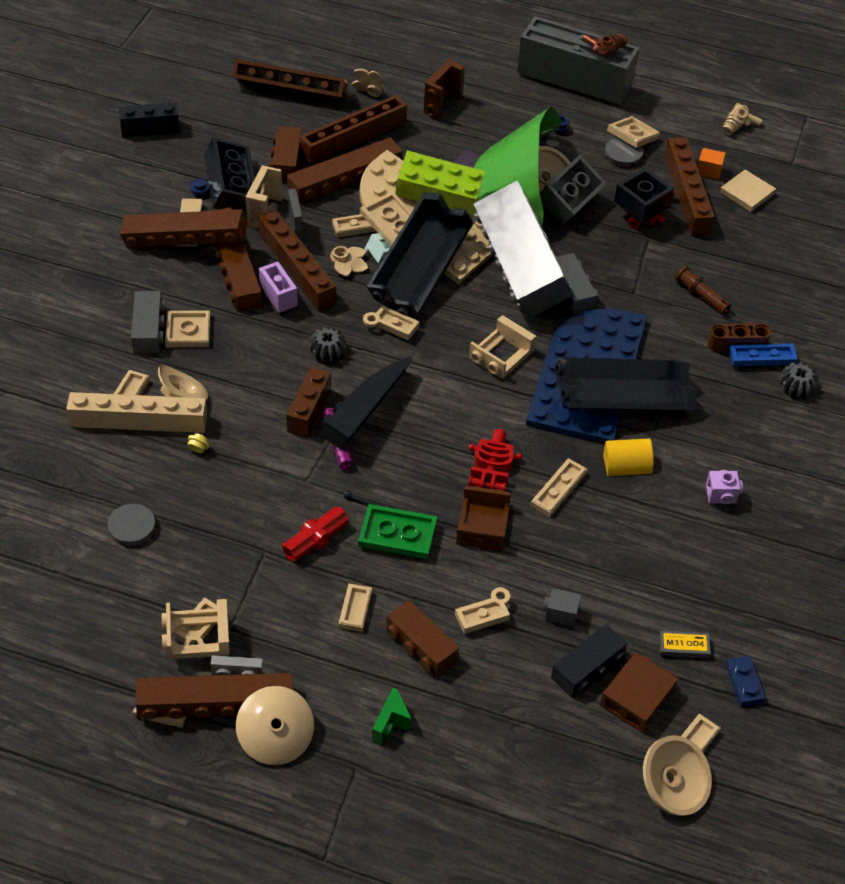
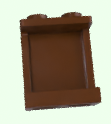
M448 59L425 82V114L440 119L442 117V103L449 96L460 99L463 96L464 65Z
M465 486L456 544L503 551L511 492L478 486Z
M635 652L603 692L600 706L643 734L649 725L650 718L666 697L675 691L678 678L670 671L654 664L648 657L641 656Z

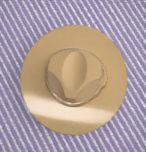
M159 366L158 375L163 384L160 390L166 397L208 399V392L200 382L169 366Z

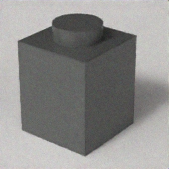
M552 588L550 597L545 596L542 611L547 612L545 621L574 628L581 594Z

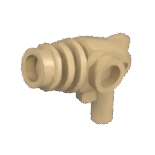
M737 103L729 113L722 131L730 136L743 125L748 126L750 123L760 126L762 119L749 114V109L746 105Z

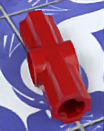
M334 507L318 520L314 518L308 520L297 535L282 545V550L291 562H296L314 548L317 550L324 548L329 543L332 535L349 524V518L341 507Z

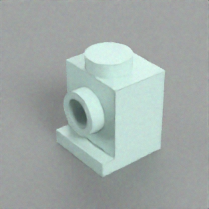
M379 233L371 235L365 250L371 252L377 263H381L391 246Z

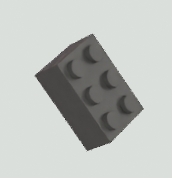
M579 155L540 191L541 202L563 226L607 183Z

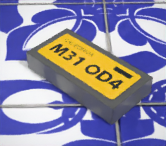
M659 632L660 656L710 658L709 633Z

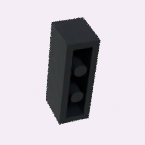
M177 102L119 107L122 137L180 133Z
M605 624L553 665L551 679L571 698L579 692L582 694L590 687L591 682L595 679L603 678L610 667L614 664L617 666L622 663L626 657L625 652L628 643L611 627Z

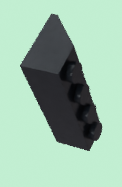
M213 137L204 154L212 206L218 210L230 207L232 210L245 208L246 195L255 180L249 146Z

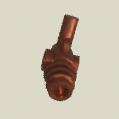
M585 34L582 38L583 42L593 47L594 53L604 57L618 51L628 43L625 34L603 36L596 39Z

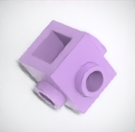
M709 471L706 482L709 503L730 504L737 502L739 494H742L743 483L742 480L738 479L737 471Z

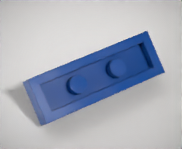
M793 343L730 345L729 348L732 366L790 365L792 362L796 364L798 360Z

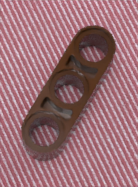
M761 323L715 324L710 329L707 347L713 352L723 353L729 352L730 345L769 344L772 330L768 325Z

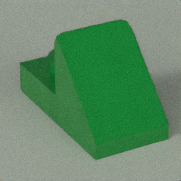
M392 688L372 729V742L381 746L385 737L389 738L391 736L394 726L411 731L410 714L398 689Z

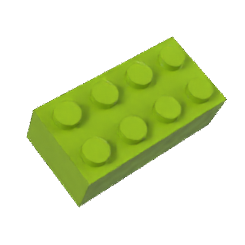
M407 151L397 179L395 194L403 198L419 201L424 192L439 193L443 196L449 208L465 209L469 215L473 216L475 211L474 203L478 200L485 171Z

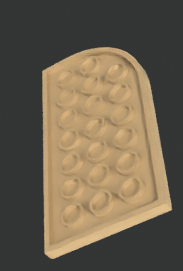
M388 150L373 160L362 175L359 190L362 207L392 191L394 193L396 191L397 179L403 160ZM398 196L411 211L414 210L418 201ZM474 214L473 216L469 215L474 224L444 273L459 285L493 256L488 246V239L486 240L481 231L482 226L478 223Z

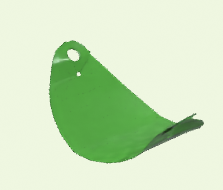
M549 107L495 143L480 156L474 166L475 169L485 171L478 197L479 200L518 180L530 200L541 225L543 224L544 211L539 192V138L551 134L562 124V119L554 107Z

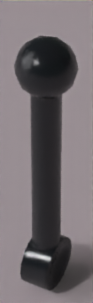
M345 491L343 494L347 500L353 499L366 505L372 504L388 507L386 504L379 505L355 496L351 491Z

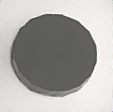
M616 137L606 144L604 154L611 164L626 168L640 163L643 156L642 146L635 148L619 137Z
M141 504L122 505L112 512L107 523L110 537L119 544L120 542L125 544V546L141 545L148 541L156 528L154 514L149 508Z

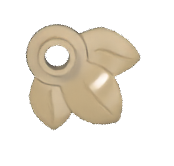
M365 69L354 70L357 81L352 83L353 87L360 91H366L373 97H379L384 92L383 78L378 72L371 71L369 73Z
M337 246L330 254V259L335 264L334 269L342 276L348 277L351 272L363 273L368 270L367 264L362 259L366 254V250L362 248L351 247L347 249L344 246Z

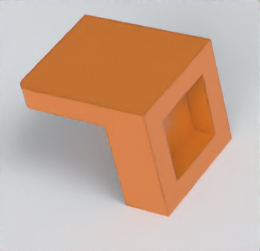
M703 148L698 163L700 176L719 180L725 153Z

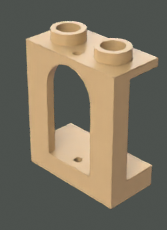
M261 166L246 195L247 227L259 229L258 216L269 212V199L282 202L281 169ZM262 183L260 194H257V191Z
M502 315L497 319L494 332L479 345L474 342L470 343L469 358L489 370L492 374L504 379L535 350L536 335ZM503 340L519 349L506 362L490 353Z
M218 599L217 608L185 611H171L170 603H166V613H162V628H167V634L162 635L163 650H168L169 659L230 655L227 599ZM218 624V643L179 645L172 638L174 631L182 626Z

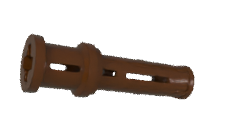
M683 266L677 272L675 281L684 284L690 293L698 294L722 315L730 310L732 305L703 282L701 276L693 274L688 266Z

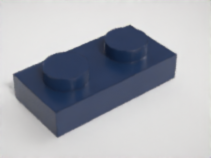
M751 656L727 659L725 666L739 706L763 704L766 697Z

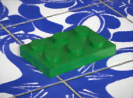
M368 504L358 540V547L428 559L437 524V516Z

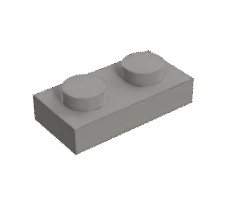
M212 655L211 673L212 675L263 674V660L259 658Z

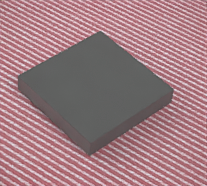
M288 189L291 229L303 243V218L297 190Z

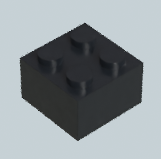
M645 167L617 184L614 202L638 221L644 223L671 207L674 188Z

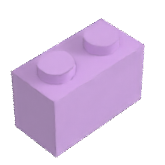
M279 262L259 268L260 287L278 313L298 306L297 287Z

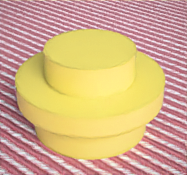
M201 434L189 435L187 439V447L197 453H204L210 446L207 438Z

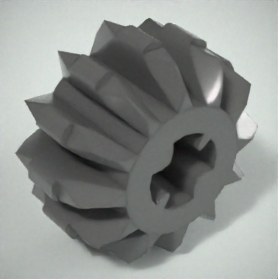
M324 327L322 331L316 329L315 333L311 335L309 349L315 359L320 358L322 363L325 360H329L332 363L333 359L339 360L341 355H344L346 339L341 334V330L335 331L333 327L331 329Z
M792 362L789 366H786L780 378L783 391H789V396L794 394L797 398L801 395L807 398L809 394H813L818 383L816 369H810L809 364L804 366L801 362L798 365Z

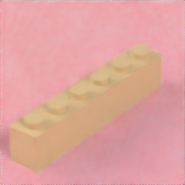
M70 392L66 408L70 427L205 433L207 421L206 398Z

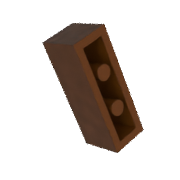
M278 126L277 134L273 136V145L275 147L272 146L271 158L273 160H269V167L281 169L282 180L287 181L288 174L298 171L302 127Z
M310 367L286 414L287 432L309 437L331 392V372Z
M410 600L387 616L386 631L388 635L394 640L397 639L410 656L413 655L417 658L425 671H430L435 677H438L458 661L459 646Z

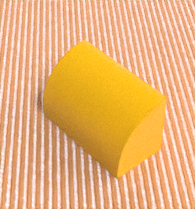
M651 439L605 442L603 457L607 476L652 474L653 449Z

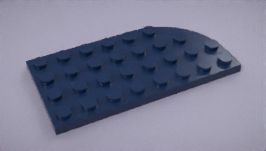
M616 308L596 309L577 314L565 321L552 337L526 419V426L605 444L606 441H613L622 409L570 408L563 405L557 376L555 375V365L558 363V357L636 359L647 315Z

